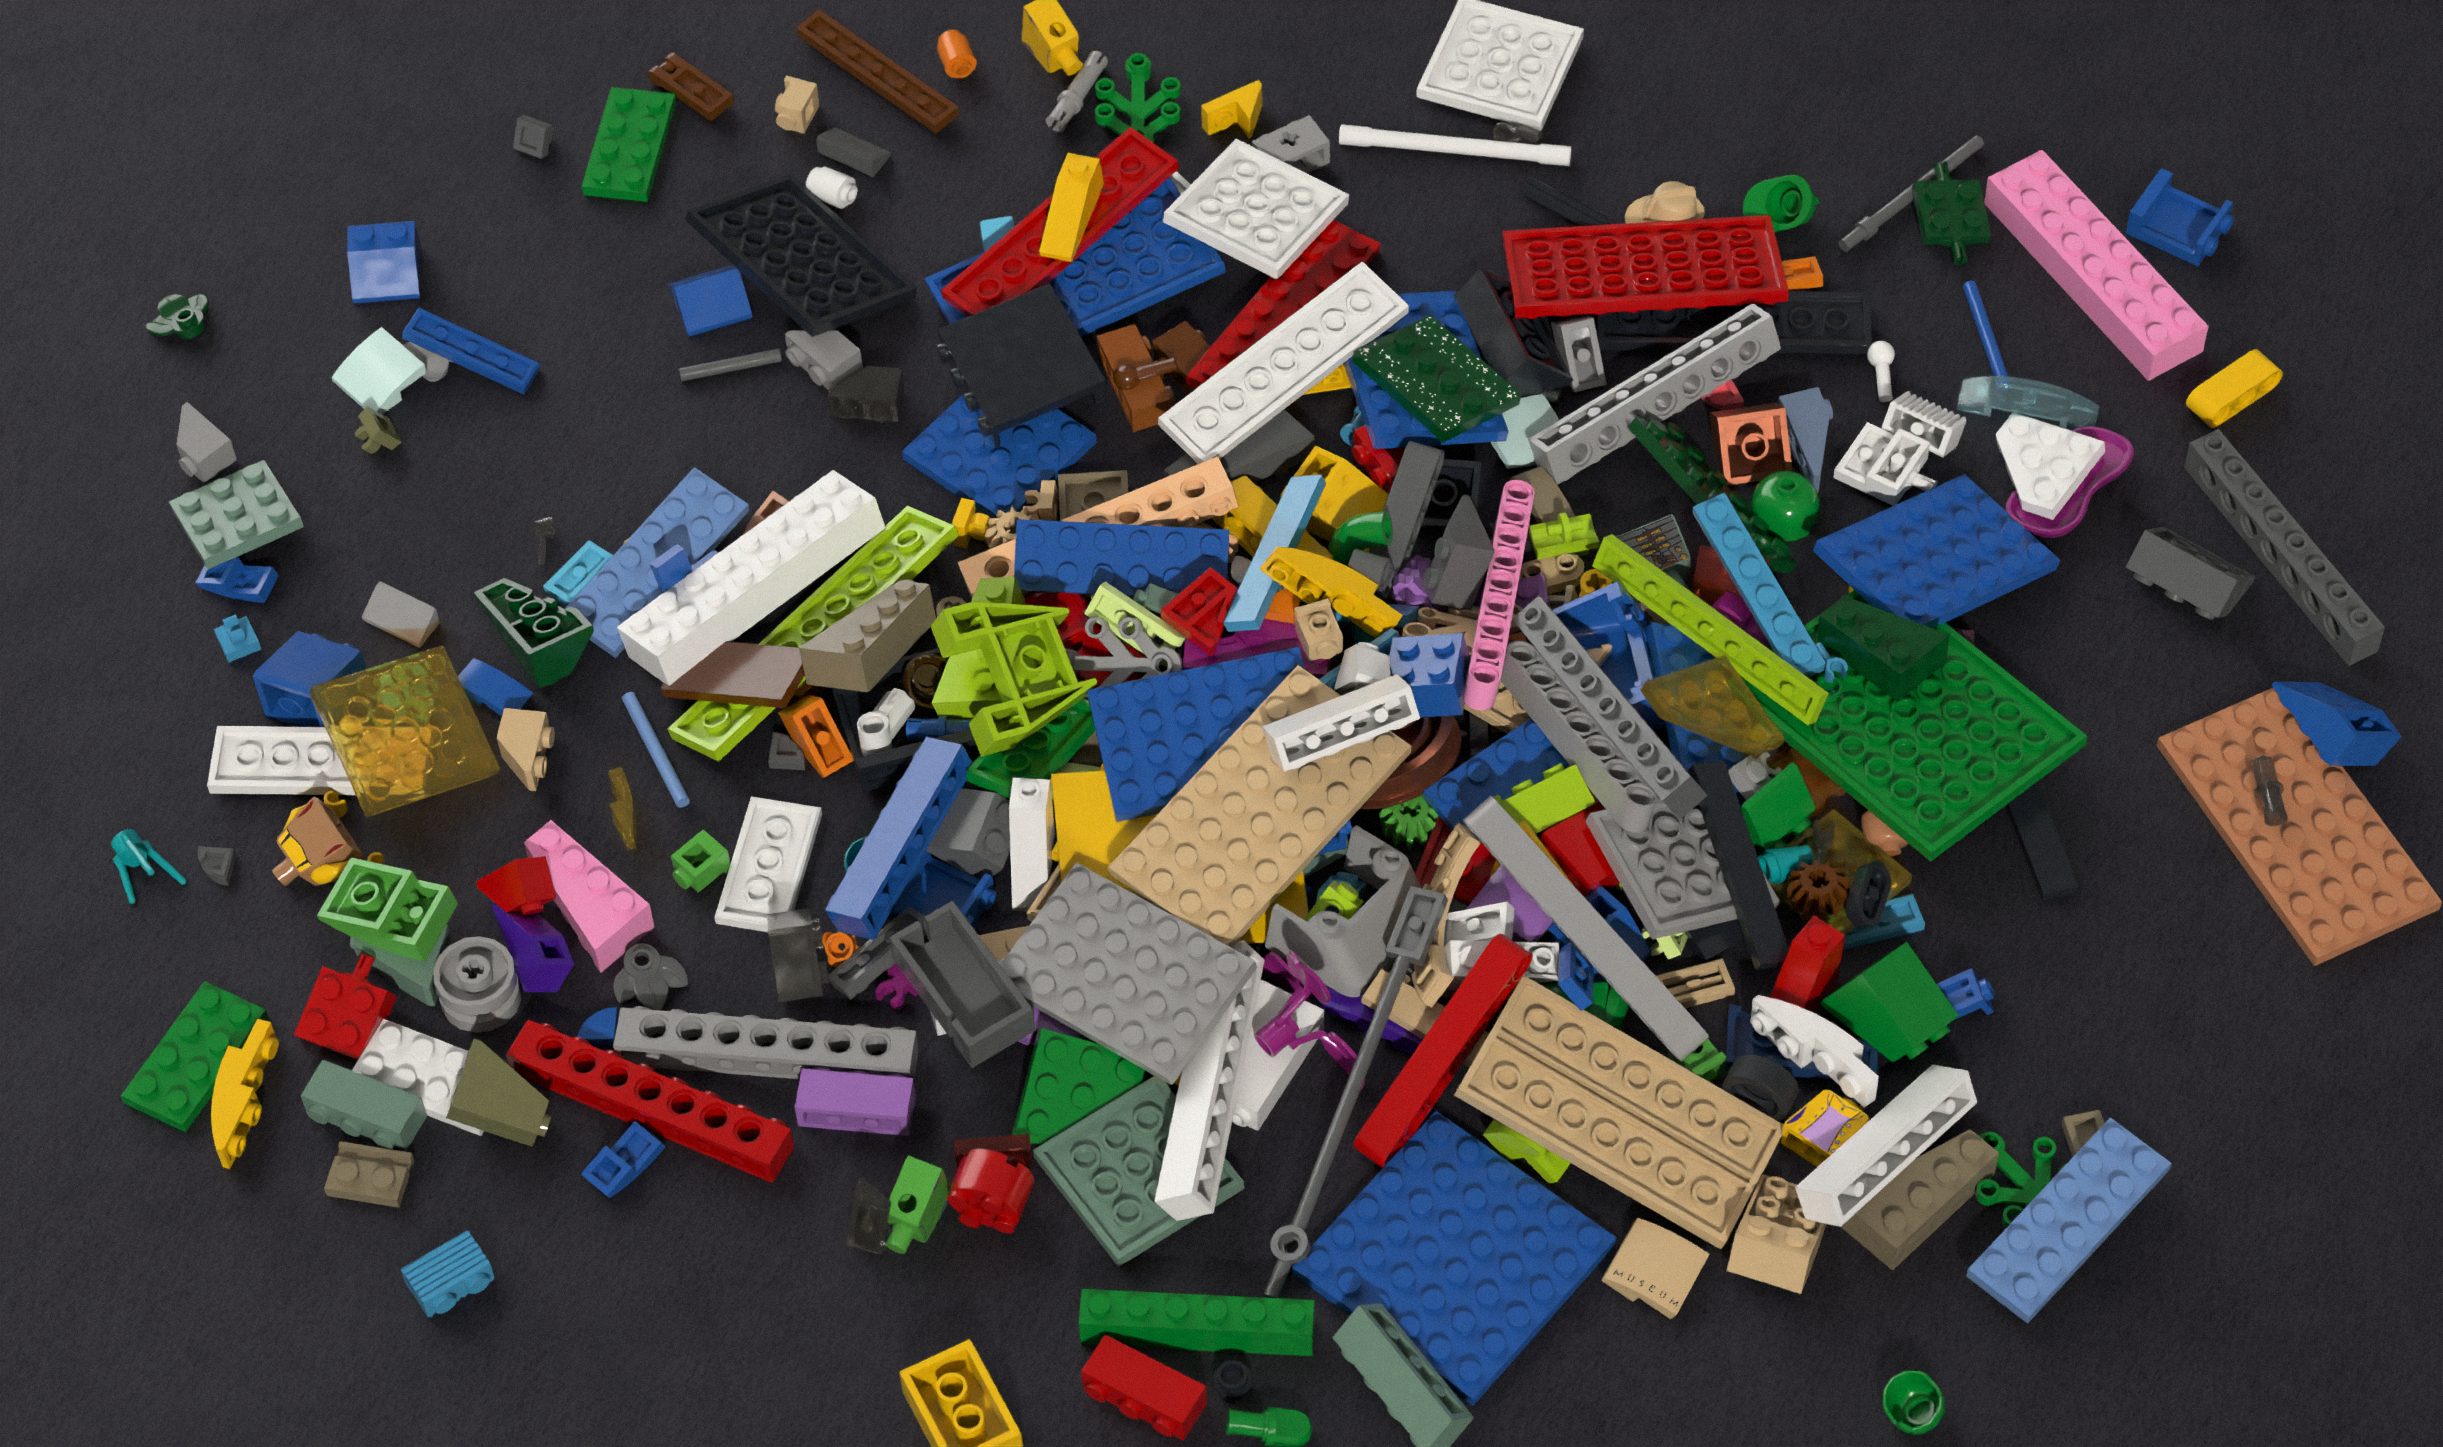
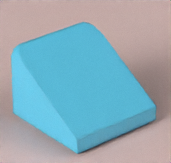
M1012 216L980 222L984 252L1014 228Z

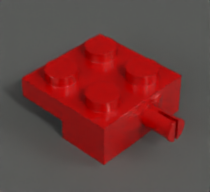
M361 953L353 974L339 973L322 966L294 1036L359 1060L382 1020H388L397 998L396 995L374 986L367 980L376 959Z

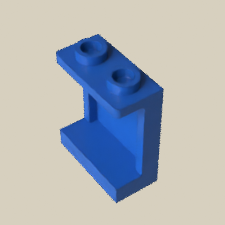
M2161 168L2130 211L2126 234L2199 266L2206 255L2211 257L2215 252L2220 234L2226 235L2229 232L2235 218L2231 215L2233 202L2227 199L2219 209L2171 187L2173 173Z
M925 851L890 912L889 917L894 919L909 905L922 915L927 916L953 901L975 930L981 913L984 910L988 911L995 901L996 891L994 890L993 876L985 873L980 880L932 858L931 853Z

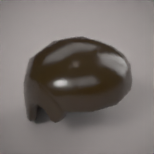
M932 653L920 654L910 660L904 669L901 677L903 691L914 700L915 704L921 707L934 709L932 700L948 662L942 656Z

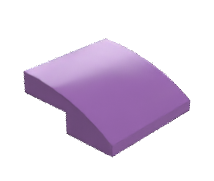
M1502 865L1466 908L1471 909L1506 901L1514 907L1512 941L1537 942L1553 922Z

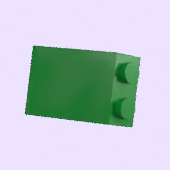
M1907 942L1860 972L1820 1001L1825 1010L1891 1062H1895L1904 1055H1907L1909 1060L1922 1053L1928 1048L1925 1041L1929 1039L1931 1043H1934L1949 1033L1951 1030L1947 1024L1959 1016Z

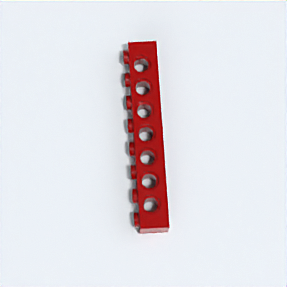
M527 1020L506 1053L508 1065L514 1068L525 1080L630 1124L636 1121L649 1132L771 1183L775 1181L794 1149L791 1129L781 1120L776 1118L769 1120L761 1117L745 1105L738 1104L735 1106L725 1102L720 1096L711 1091L701 1092L690 1087L680 1078L672 1077L670 1079L643 1063L636 1065L625 1060L615 1051H603L593 1047L587 1040L581 1037L574 1036L572 1038L564 1035L550 1024L541 1023L540 1025ZM560 1055L555 1059H548L550 1056ZM587 1068H591V1069H592V1070L589 1071V1072L581 1073V1071L584 1070V1069H587ZM618 1082H625L621 1086H612ZM649 1096H658L653 1100H645ZM684 1109L691 1110L685 1114H678L679 1111ZM716 1123H724L722 1126L718 1128L711 1127L713 1124ZM748 1137H757V1139L750 1142L743 1141Z

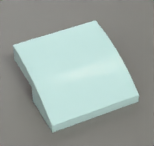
M381 327L364 340L344 360L332 376V380L362 408L366 409L369 407L383 414L402 401L400 391L426 374V368L424 363Z
M1543 394L1523 397L1520 399L1518 406L1502 413L1509 431L1507 440L1491 443L1507 469L1536 466L1528 439L1559 421V418Z

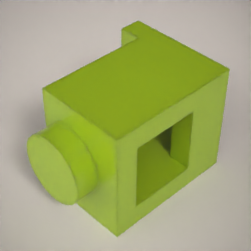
M1333 880L1304 920L1308 922L1315 914L1328 911L1327 907L1330 905L1337 907L1339 915L1349 920L1364 901L1358 898L1359 893L1351 885L1345 882L1339 884Z

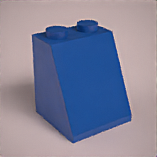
M297 631L255 671L253 680L266 717L297 727H335L366 674L367 668L362 651L355 646L335 643L319 634L310 635Z

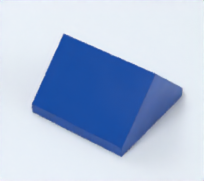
M734 265L668 284L688 337L753 318L740 271Z

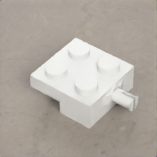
M1868 422L1834 469L1833 478L1892 506L1897 505L1905 491L1909 490L1912 486L1923 491H1928L1937 486L1936 480L1919 473L1928 459L1929 441L1901 428L1894 435Z

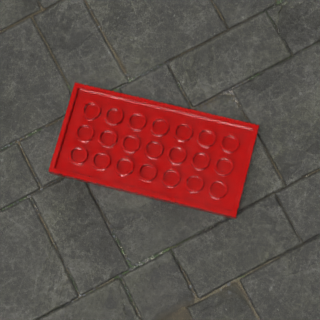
M1770 215L1503 231V247L1515 318L1534 319L1542 316L1568 317L1576 314L1602 315L1609 312L1626 311L1636 313L1642 310L1660 309L1669 311L1675 308L1695 307L1703 309L1709 306L1729 305L1737 307L1743 304L1763 303L1770 305L1777 302H1788V286Z

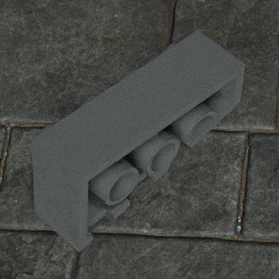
M1282 410L1219 460L1230 482L1246 475L1257 486V481L1271 475H1275L1277 478L1288 473L1290 467L1300 463L1303 464L1315 447L1314 435L1286 410ZM1185 454L1164 469V478L1198 464L1188 454Z

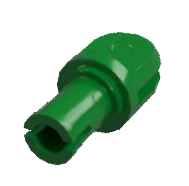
M1269 1406L1263 1413L1228 1409L1225 1432L1228 1435L1260 1437V1441L1263 1442L1264 1446L1302 1447L1309 1441L1313 1430L1311 1420L1305 1413L1294 1409Z

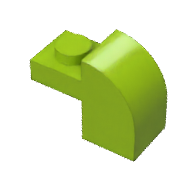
M1496 1119L1491 1122L1483 1133L1487 1140L1507 1160L1525 1158L1548 1184L1558 1182L1570 1165V1162Z

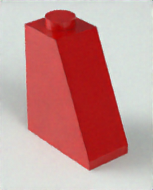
M1813 916L1792 941L1770 998L1778 999L1813 1012L1820 1004V1001L1838 983L1845 935L1818 917Z

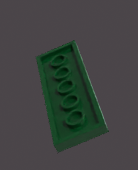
M1635 417L1627 428L1696 505L1725 493L1770 570L1786 574L1792 571L1797 563L1789 555L1790 548L1767 531L1769 525L1755 514H1751L1747 509L1748 502L1740 494L1728 488L1726 485L1727 479L1723 474L1708 466L1705 462V454L1697 447L1689 445L1684 439L1686 434L1680 427L1671 422L1669 424L1661 423L1654 418L1647 420Z

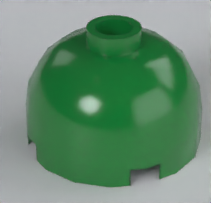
M1778 471L1766 476L1757 484L1750 501V512L1752 515L1759 516L1769 525L1767 531L1774 535V538H1778L1781 541H1796L1810 534L1812 527L1818 522L1820 515L1819 495L1811 481L1803 475L1792 471Z

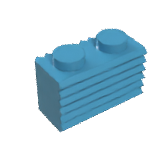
M468 1230L401 1269L405 1284L427 1317H432L434 1313L442 1314L449 1311L461 1297H466L469 1293L477 1294L483 1291L489 1285V1282H492L495 1278L489 1260Z

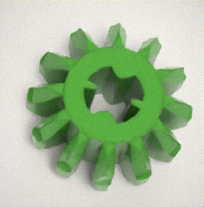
M1423 794L1408 802L1383 808L1379 813V823H1381L1384 837H1392L1395 847L1402 842H1406L1409 850L1413 847L1414 842L1425 847L1427 838L1431 837L1439 818L1437 813L1423 798Z

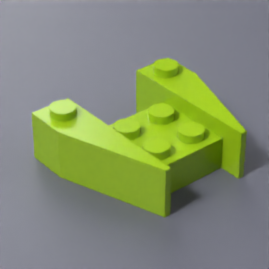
M974 601L943 609L931 624V629L943 658L977 649L982 650L1002 703L981 708L969 722V727L981 757L1014 748L1084 699L1087 695V690L1092 689L1097 684L1096 678L1082 682L1077 681L1061 641L1057 627L1070 613L1068 608Z

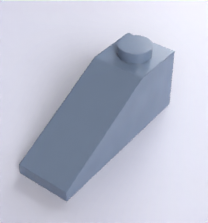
M1819 387L1779 396L1778 403L1786 407L1790 449L1800 472L1811 481L1817 492H1819L1829 419L1833 418V411L1830 401L1823 399Z

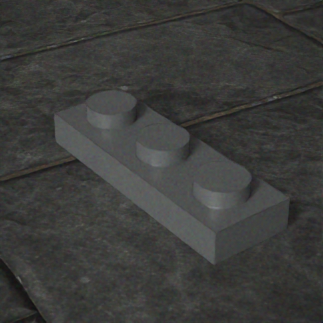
M909 905L880 930L875 940H868L851 957L826 977L833 987L851 1000L854 996L863 992L882 972L895 964L889 937L916 921L922 926L923 937L927 935L925 916Z

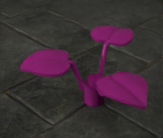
M1294 951L1287 954V963L1276 953L1269 952L1264 958L1262 973L1286 987L1293 994L1279 1013L1254 1034L1255 1040L1269 1056L1274 1057L1287 1045L1294 1050L1300 1044L1320 1039L1328 1053L1350 1075L1357 1055L1339 1036L1332 1031L1327 1034L1324 1030H1318L1296 1038L1299 1027L1290 1017L1304 1001H1310L1309 995L1311 992L1319 1001L1327 1004L1331 1000L1328 988L1319 975L1306 966V963Z

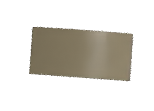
M1543 466L1513 476L1510 479L1525 481L1534 488L1535 494L1531 511L1537 524L1557 520V515L1564 512L1567 513L1568 518L1575 517L1562 491Z

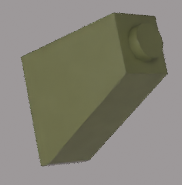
M473 1039L446 1116L447 1119L532 1147L538 1135L545 1136L551 1115L545 1114L549 1102L548 1099L482 1041Z

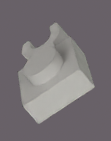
M1763 752L1756 759L1750 755L1728 770L1732 783L1746 801L1782 771L1780 767L1774 770L1767 765L1766 759L1770 757L1768 752Z

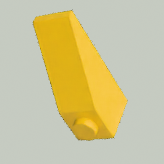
M1067 153L1057 177L1039 251L1040 256L1068 262L1073 261L1104 185L1100 159Z

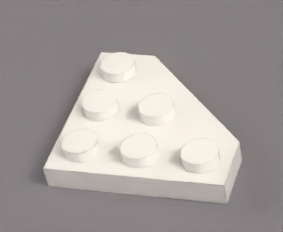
M2015 412L2010 415L1996 433L1997 446L2003 455L2006 469L2013 486H2015L2022 510L2051 520L2057 516L2105 453L2104 441Z

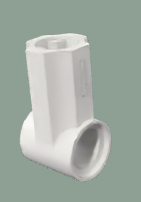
M897 688L887 691L872 712L863 714L858 719L861 753L864 756L893 749L892 739L915 709L914 700L905 691Z

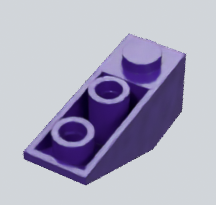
M494 903L492 906L509 953L514 960L524 992H558L574 966L563 935L538 913L522 915V911L506 912Z

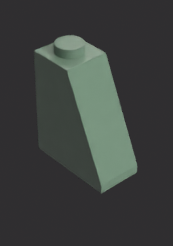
M448 925L445 926L425 962L377 948L353 937L350 938V946L355 950L358 960L361 953L376 959L370 971L426 1005H436L438 994L434 985L433 969L438 956L449 945L453 944Z

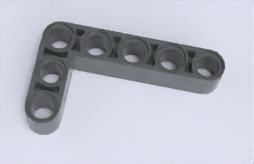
M1412 441L1406 446L1383 510L1389 512L1392 520L1393 539L1391 545L1371 547L1369 552L1355 549L1348 564L1349 568L1378 584L1379 586L1373 595L1383 602L1390 604L1394 603V600L1391 598L1394 577L1402 569L1406 568V563L1410 559L1444 461L1443 450Z

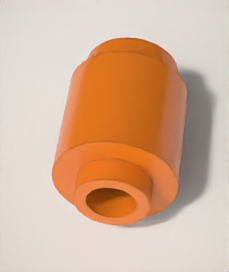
M948 30L939 36L937 52L946 74L952 78H964L972 73L976 68L977 62L967 37L958 30Z

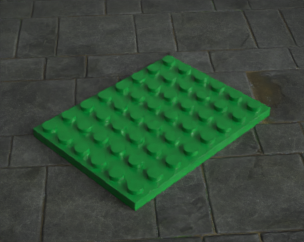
M1855 590L1846 596L1870 605ZM1820 615L1804 626L1815 645L1818 643ZM1946 623L1933 629L1950 635L1947 663L1899 702L1850 666H1848L1845 679L1842 678L1838 671H1833V683L1825 681L1824 670L1809 677L1810 680L1829 694L1817 721L1807 725L1739 674H1736L1726 682L1725 689L1730 696L1930 862L2083 748L2087 743L2086 734ZM1827 650V652L1829 653V655H1830L1832 658H1835V657H1836L1835 655H1833L1832 653H1830V652Z

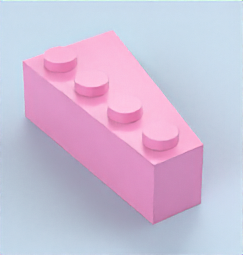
M552 820L524 842L528 858L546 856L556 894L554 901L567 923L571 925L584 949L593 958L594 964L600 973L655 927L650 904Z

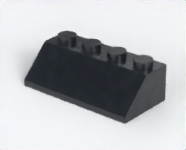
M1480 268L1454 295L1472 331L1474 341L1479 344L1483 352L1482 358L1484 362L1515 388L1522 397L1563 387L1573 381L1541 317L1534 319L1515 318L1509 281Z

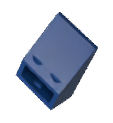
M2275 681L2272 684V687L2280 696L2281 704L2290 710L2298 721L2300 730L2311 739L2318 749L2320 758L2330 766H2376L2402 737L2383 710L2321 682Z

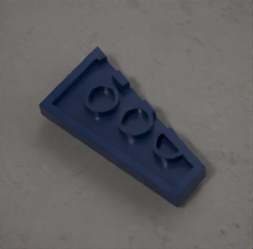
M1729 1003L1725 1071H1730L1736 1058L1743 1055H1757L1781 1065L1794 1077L1832 1079L1829 1075L1821 1073L1813 1061L1800 1068L1794 1061L1784 1057L1774 1043L1765 1035L1762 1036L1756 1032L1750 1023L1751 1014L1742 1012L1741 1006ZM1855 1038L1863 1045L1862 1062L1877 1075L1878 1051L1865 1040Z

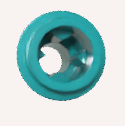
M1808 845L1767 849L1763 855L1758 856V860L1769 883L1778 885L1789 879L1791 871H1798L1801 861L1812 865L1814 855Z

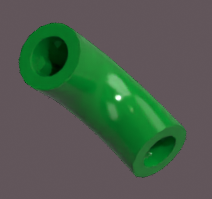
M1375 511L1355 515L1337 526L1328 544L1329 553L1333 556V560L1348 567L1355 549L1363 551L1371 547L1391 545L1393 526L1389 512Z

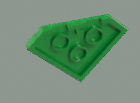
M1043 1028L1038 1029L1011 1139L1037 1146L1044 1144L1142 1084L1145 1070L1100 1044Z

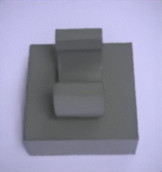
M526 115L518 117L513 149L542 159L548 155L554 128L551 124Z

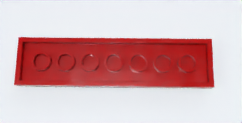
M1129 127L1095 157L1100 159L1104 185L1073 261L1179 169L1177 159L1132 127ZM1053 194L941 290L943 299L969 317L1048 284L1072 262L1043 257L1039 253Z
M1333 220L1278 279L1270 277L1188 373L1186 385L1197 389L1359 263L1363 262L1369 266L1379 254L1381 243Z

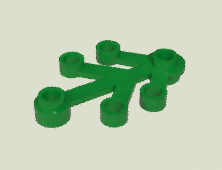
M1134 53L1125 63L1126 77L1132 81L1131 102L1115 91V84L1111 79H1100L1095 84L1096 96L1098 99L1108 103L1099 104L1095 108V120L1098 124L1107 126L1120 136L1130 126L1115 117V107L1131 119V127L1154 143V137L1170 124H1176L1181 118L1180 106L1175 102H1168L1170 99H1176L1180 96V81L1174 77L1163 79L1161 90L1145 101V81L1149 80L1152 75L1151 61L1142 53ZM1161 107V116L1145 126V119Z
M1985 1132L1979 1135L1986 1143H1992L1996 1146L1994 1149L1999 1152L1997 1166L2020 1188L1999 1187L1998 1183L1992 1179L1981 1180L1977 1185L1975 1195L1979 1203L1987 1206L1995 1203L2012 1204L2003 1212L2002 1225L2005 1229L2012 1223L2007 1217L2010 1215L2018 1216L2023 1211L2021 1207L2016 1205L2028 1206L2050 1182L2051 1161L2055 1156L2056 1144L2048 1137H2040L2033 1144L2032 1156L2035 1159L2034 1180L2005 1151L2004 1140L1998 1134ZM2046 1147L2050 1150V1152L2044 1154L2041 1153L2038 1150V1148ZM1990 1189L1994 1194L1987 1196L1981 1190Z

